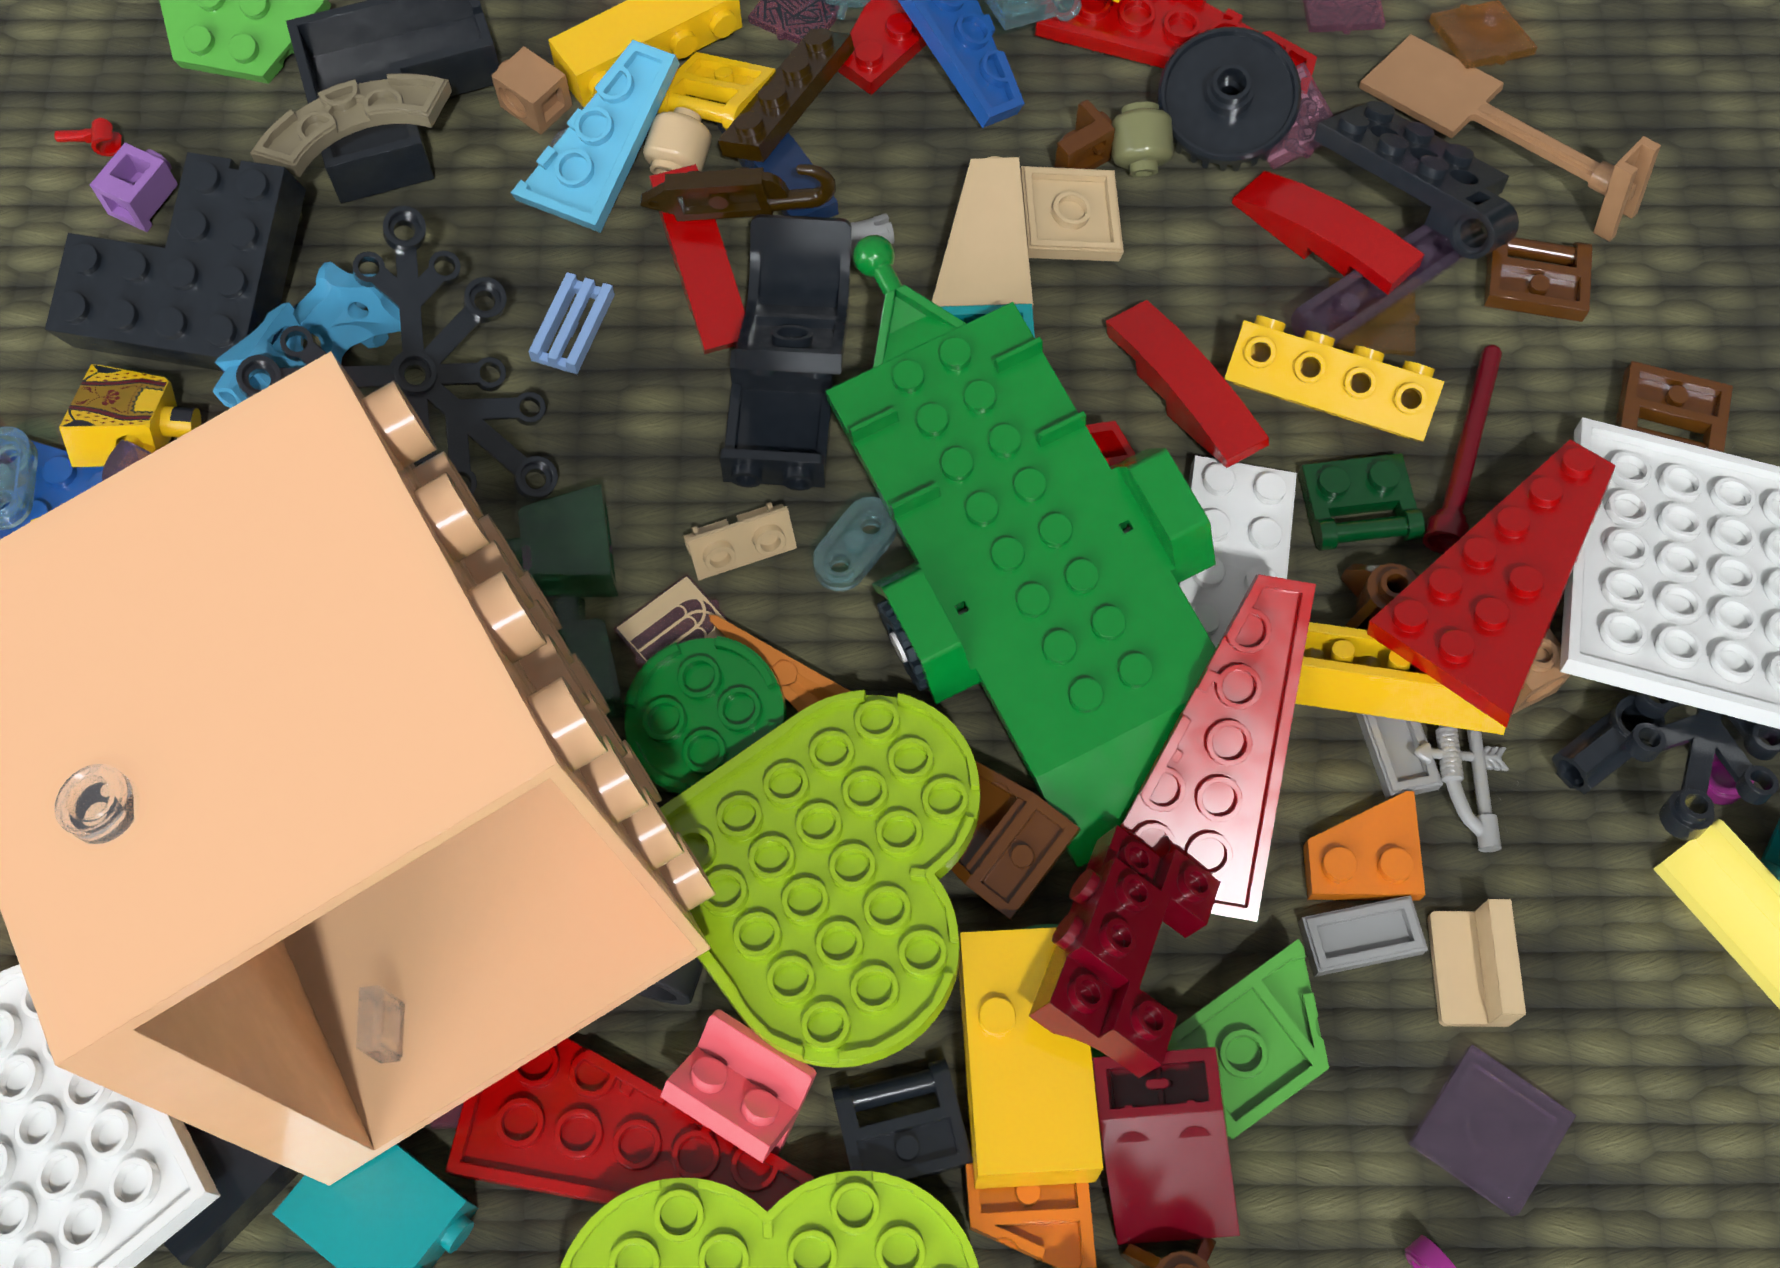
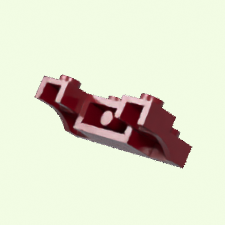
M1118 825L1097 840L1086 870L1079 876L1071 888L1069 897L1074 901L1069 914L1060 922L1053 934L1052 942L1056 947L1029 1017L1053 1034L1075 1039L1101 1051L1138 1078L1160 1067L1163 1064L1178 1016L1141 990L1140 985L1162 921L1184 938L1200 930L1208 923L1221 882L1179 850L1175 849L1161 858Z

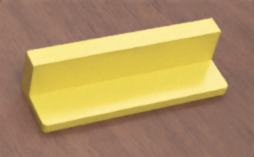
M1717 819L1699 838L1689 840L1653 869L1780 1009V882L1725 822Z

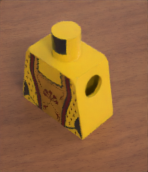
M91 364L59 428L72 467L128 466L169 444L171 437L179 438L201 425V414L198 408L177 407L172 384L165 377Z

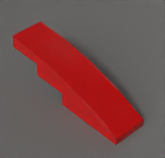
M694 164L651 175L649 180L653 188L665 181V174L687 173L689 171H698V168ZM659 211L676 271L679 273L704 355L735 347L745 311L716 220L677 221L673 214Z
M1268 171L1262 172L1234 196L1232 200L1234 206L1302 259H1306L1313 252L1344 277L1355 269L1387 295L1420 267L1425 255L1382 224L1344 202L1303 183Z
M1148 300L1106 320L1108 337L1135 359L1137 376L1166 400L1167 416L1226 468L1269 446L1268 435L1236 392L1183 332Z

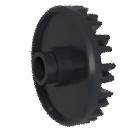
M1220 27L1193 36L1175 50L1162 71L1157 101L1159 109L1171 116L1173 143H1176V152L1178 154L1183 149L1190 154V161L1192 163H1196L1199 159L1202 160V167L1205 169L1208 168L1210 162L1220 164L1221 171H1225L1228 165H1231L1233 171H1238L1241 163L1251 161V166H1255L1259 158L1266 161L1269 158L1270 152L1276 147L1279 150L1284 140L1289 138L1300 109L1301 82L1291 57L1273 39L1247 28Z

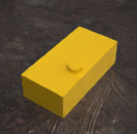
M1057 927L960 932L959 981L975 1189L1092 1183L1097 1181L1103 1170L1091 1046L1069 1037L1053 1034L1029 1017L1056 947L1052 942V937Z

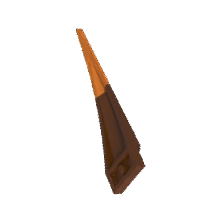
M709 615L710 622L726 638L736 640L748 646L762 657L777 677L784 697L798 712L822 699L850 692V690L719 616ZM976 761L981 796L978 822L966 851L951 870L966 886L1007 918L1013 920L1081 829L1035 793Z

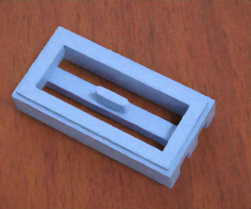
M567 272L528 351L531 361L578 374L615 296L613 285L603 283L602 287L595 285V281L585 277L583 282L578 281L575 274ZM577 294L549 353H547L574 295ZM589 298L595 299L568 358H563L562 355L578 327L579 319Z

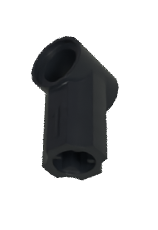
M1636 695L1623 698L1608 714L1552 757V761L1557 769V775L1570 789L1579 790L1584 795L1633 758L1625 747V740L1631 732L1624 727L1622 721L1630 723L1634 728L1641 723H1650L1661 727L1665 725L1664 716L1659 719L1648 718L1636 708ZM1640 738L1642 743L1647 746L1650 745L1647 740Z

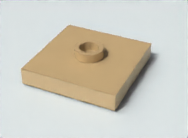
M1021 166L1020 172L1029 258L1120 261L1124 250L1115 170Z

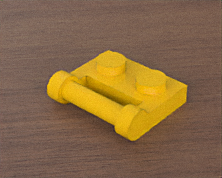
M695 52L677 69L657 114L661 112H674L676 107H684L695 111L704 120L722 123L723 127L727 130L774 74L776 69Z

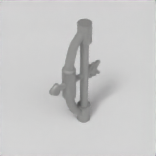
M1439 725V728L1435 731L1437 749L1431 748V744L1426 742L1415 749V755L1427 764H1431L1433 759H1439L1441 780L1446 783L1458 816L1477 836L1479 851H1499L1502 847L1497 815L1492 813L1487 770L1509 771V768L1501 758L1506 747L1485 746L1483 748L1481 732L1467 730L1470 751H1460L1458 729ZM1462 761H1470L1472 764L1478 816L1473 814L1461 781L1464 780Z

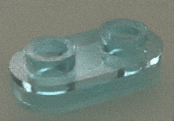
M9 426L0 427V509L4 504L10 502L8 506L0 510V530L14 528L29 516L33 507L38 463V451L33 442L22 430ZM17 456L13 462L6 464L8 459Z
M865 497L851 504L816 547L813 555L814 573L819 583L827 589L846 591L856 587L894 541L897 528L880 498ZM868 525H874L880 529L875 534H867L862 531ZM836 563H844L849 566L846 571L840 573L831 569Z

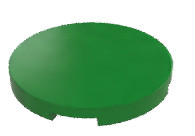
M717 636V638L694 639L680 644L675 642L657 652L643 665L635 676L624 702L626 706L625 735L628 744L638 757L650 779L661 788L676 795L693 786L786 721L784 694L771 668L762 657L748 646L736 640Z

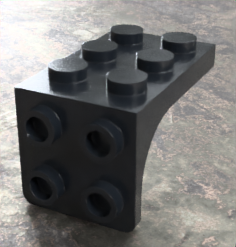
M758 214L752 219L750 226L748 299L735 348V369H746L751 374L757 376H772L779 373V371L800 372L802 376L812 379H822L829 377L831 374H841L850 297L852 226L847 219Z

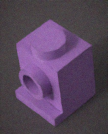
M124 143L91 182L90 186L108 215L148 232L153 226L150 218L178 184L171 173L172 167L162 155L151 149L143 151Z

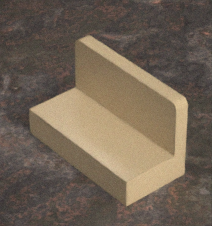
M1488 899L1476 911H1433L1427 917L1440 1025L1456 1027H1509L1525 1016L1526 1009L1511 899Z

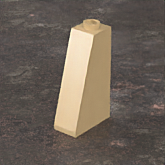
M991 156L970 160L932 302L940 307L1005 305L1014 302V304H1032L1033 309L1019 157L1002 158Z

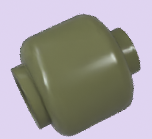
M1135 102L1123 106L1121 114L1117 115L1111 123L1115 128L1114 139L1111 144L1113 161L1117 166L1129 169L1130 176L1132 177L1154 176L1158 174L1159 166L1168 163L1173 158L1171 116L1167 112L1160 110L1159 104L1154 102Z

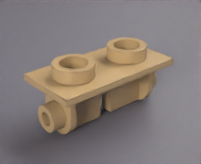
M769 502L764 507L737 515L738 522L730 525L727 519L700 528H697V526L692 527V533L684 535L683 538L687 551L691 555L698 581L796 549V541L787 506L784 507L783 504L773 506Z

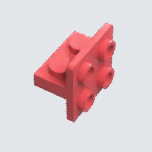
M716 1009L708 1018L698 1046L667 1079L660 1097L763 1163L770 1152L777 1156L783 1149L817 1073L813 1067L776 1050L762 1040L752 1029L722 1010Z

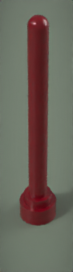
M1494 344L1487 345L1482 350L1442 509L1437 510L1435 515L1428 519L1423 536L1425 546L1441 554H1444L1470 530L1463 510L1502 357L1500 347Z

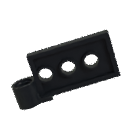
M1381 101L1367 102L1319 122L1313 140L1431 206L1425 225L1448 237L1453 249L1459 255L1468 259H1478L1509 243L1516 236L1519 228L1518 214L1511 203L1498 196L1503 192L1509 175L1474 157V152L1468 147L1446 142L1435 136L1433 129L1418 122H1410L1395 114V109L1392 106ZM1480 221L1485 225L1487 235L1483 232Z

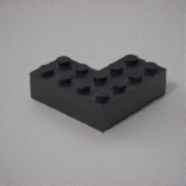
M366 0L286 21L308 104L319 98L318 92L353 79L356 80L357 84L387 79V74H419L447 79L452 89L449 96L451 97L493 86L491 75L499 67L495 47L480 0ZM388 124L366 128L341 138L321 152L325 169L341 204L434 179L419 125Z
M187 152L165 248L68 233L45 330L74 348L222 371L215 363L218 357L257 329L265 320L267 314L281 304L306 189L282 166L243 160L240 161V166H238L230 158Z

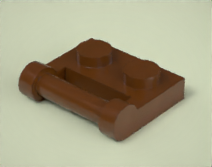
M1514 237L1509 243L1485 255L1487 258L1484 306L1583 322L1589 313L1592 244L1575 242L1573 246Z
M1631 361L1624 371L1615 426L1724 453L1733 386ZM1638 418L1704 434L1703 442L1638 427Z

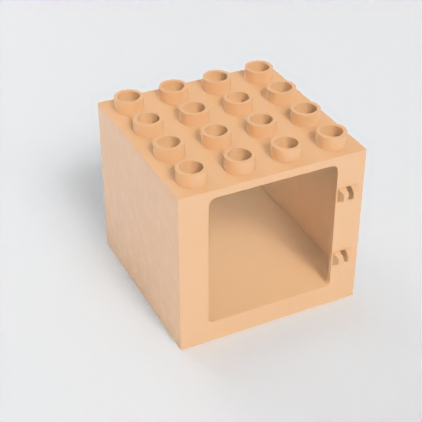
M331 351L0 539V910L55 1066L328 1186L711 949L690 910L716 895L713 886L688 844L679 832L674 833L657 805L662 799L643 765L626 740L621 741L606 714L611 712L591 675L577 654H571L558 632L563 627L551 605L529 571L524 572L492 518L488 514L483 515L474 496L452 461L443 451L417 467L414 465V462L437 450L403 391L393 380L364 397ZM107 781L110 786L104 791V797L106 799H113L117 795L130 816L123 826L112 834L103 837L88 836L80 830L76 821L78 805L91 788ZM107 804L95 807L88 817L89 827L95 831L106 829L114 819V809Z

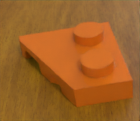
M1405 791L1309 838L1303 845L1308 900L1385 901L1411 895L1412 901H1420L1426 895L1414 791Z
M973 1163L965 1165L970 1230L1054 1268H1097L1089 1183L975 1189Z

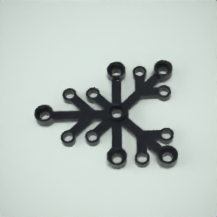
M398 206L391 209L383 220V236L386 243L395 250L397 277L385 268V263L378 254L370 251L362 252L355 257L353 261V275L359 284L365 287H375L399 308L402 352L394 357L390 365L342 367L358 388H381L394 380L409 400L429 435L428 402L445 416L448 457L459 474L469 479L471 483L469 490L472 495L477 487V479L470 467L468 436L514 475L515 487L523 497L534 501L547 498L553 492L558 481L557 470L553 463L540 456L525 457L484 421L516 419L519 423L526 426L536 425L545 414L546 405L543 398L537 393L525 392L514 398L458 399L444 387L448 385H477L484 391L492 392L498 390L503 385L506 369L503 363L496 358L486 357L478 363H442L480 322H493L503 314L507 300L505 289L498 281L489 277H479L471 281L465 289L464 308L424 349L421 307L441 286H448L457 281L461 265L454 253L445 250L438 251L431 256L429 267L418 277L416 250L421 247L425 240V220L416 209L409 206ZM399 226H408L413 230L414 236L409 240H401L396 237L394 231ZM440 261H448L453 265L454 272L448 276H443L436 272L434 266ZM365 262H372L378 266L379 272L373 277H366L360 273L359 267ZM479 296H488L494 302V307L488 311L480 310L476 307L474 300ZM291 326L286 328L281 334V350L290 360L302 361L307 365L327 354L313 342L311 333L304 327ZM296 335L304 337L308 342L306 348L299 352L290 350L286 345L290 337ZM254 355L240 363L237 368L236 379L240 391L245 397L249 398L262 391L250 385V379L253 375L257 373L268 375L271 379L269 386L300 368H279L276 362L269 357ZM488 366L493 367L499 372L500 378L495 382H486L480 376L481 369ZM410 369H419L424 373L425 380L421 384L413 385L406 381L404 375ZM525 401H532L538 406L539 413L534 417H527L520 411V404ZM436 450L414 462V465L418 466L434 457ZM531 472H537L543 476L545 484L540 489H532L527 485L525 476Z
M1639 692L1635 698V706L1638 711L1652 719L1662 718L1670 709L1684 705L1659 697H1655L1660 701V703H1656L1649 697L1651 695ZM1697 708L1696 715L1661 727L1650 723L1638 724L1625 740L1627 752L1633 758L1642 762L1653 761L1662 751L1690 742L1681 790L1674 792L1663 804L1659 812L1660 821L1665 830L1681 840H1695L1699 838L1714 821V804L1707 795L1714 754L1734 779L1738 794L1746 802L1754 805L1764 804L1779 788V781L1771 770L1763 766H1753L1721 723L1722 714ZM1726 715L1743 737L1744 747L1751 756L1767 761L1773 759L1780 752V729ZM1759 737L1767 740L1770 745L1765 744ZM1640 738L1647 740L1652 747L1642 743ZM1752 781H1755V782H1757L1758 784H1760L1761 787L1763 788V790L1757 788V787L1752 783Z

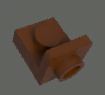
M1088 99L1078 104L1075 130L1070 131L1061 141L1057 142L1055 168L1095 169L1111 160V144L1114 139L1115 128L1111 125L1112 121L1109 116L1102 111L1099 112Z

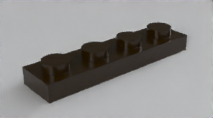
M825 28L810 29L718 139L723 156L764 163L855 49L851 34L833 32Z

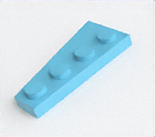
M632 40L595 86L597 93L583 110L578 108L567 121L569 128L553 148L548 145L536 160L538 167L525 182L520 180L511 191L516 201L601 233L680 65L676 55Z

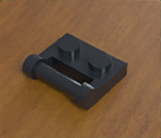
M946 1059L928 1063L929 1069L888 1080L850 1089L849 1084L831 1088L851 1171L886 1173L909 1182L965 1167L966 1164L973 1163ZM935 1092L939 1106L937 1108L859 1128L856 1112Z

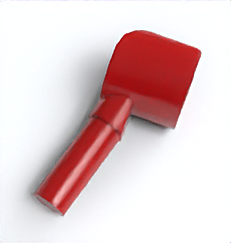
M105 118L95 119L91 124V128H84L83 130H56L54 133L57 142L91 143L92 150L102 156H114L121 148V134L113 132V125Z

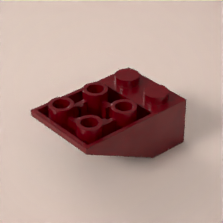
M1216 1047L1167 1051L1163 1064L1140 1078L1109 1056L1093 1057L1098 1117L1117 1245L1240 1236L1218 1049Z

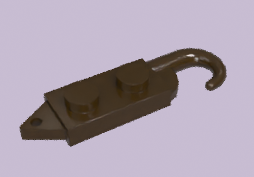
M800 164L796 167V172L800 175L815 178L820 182V186L791 190L788 189L786 183L779 176L771 172H765L763 167H741L733 170L704 172L689 171L687 173L665 174V181L641 194L640 206L673 214L677 221L754 217L758 214L773 215V211L812 209L824 205L835 194L836 182L829 171L812 164Z

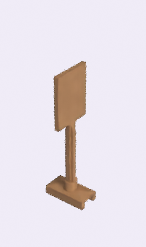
M1412 34L1360 81L1359 88L1451 139L1470 121H1475L1587 181L1589 188L1605 196L1593 233L1609 242L1616 236L1622 215L1624 214L1633 219L1638 213L1661 147L1660 144L1643 136L1615 166L1607 161L1599 163L1488 104L1502 91L1504 82Z

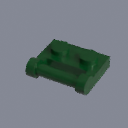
M1402 453L1301 466L1298 477L1314 542L1319 551L1336 549L1339 543L1402 536L1405 541L1423 538L1425 534L1424 516L1422 511L1417 508ZM1394 510L1396 516L1340 523H1335L1334 519L1331 518Z

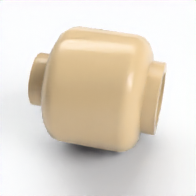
M676 107L674 112H661L655 116L643 148L644 158L649 163L650 171L654 175L694 164L697 165L698 171L702 172L712 143V135L708 128L701 123L702 118L698 113L688 108Z

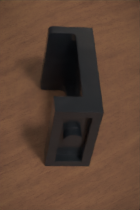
M731 350L730 374L732 386L725 448L721 449L720 453L723 482H732L737 486L746 488L757 487L760 484L784 485L789 489L797 491L808 490L812 487L825 488L832 414L826 390L834 387V374L822 379L807 378L802 376L800 372L779 371V373L772 376H757L751 374L746 369H735V350Z

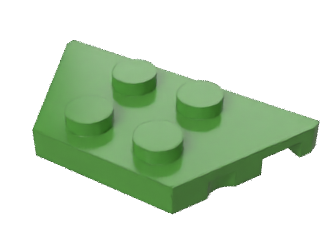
M159 0L172 57L181 68L267 84L283 68L284 60L294 53L286 21L330 10L331 3L328 0Z
M1299 939L1173 1030L1167 1051L1216 1047L1218 1049L1228 1138L1231 1140L1235 1139L1329 1069L1324 1040L1321 1038L1317 1019L1318 1012L1315 997L1311 990L1305 962V950Z

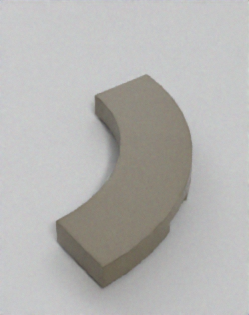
M387 74V79L357 84L356 80L353 79L318 92V99L305 105L295 113L291 109L287 111L264 133L250 154L256 163L282 166L292 175L300 177L307 166L324 149L354 132L388 124H412L432 128L452 92L449 80L419 74Z

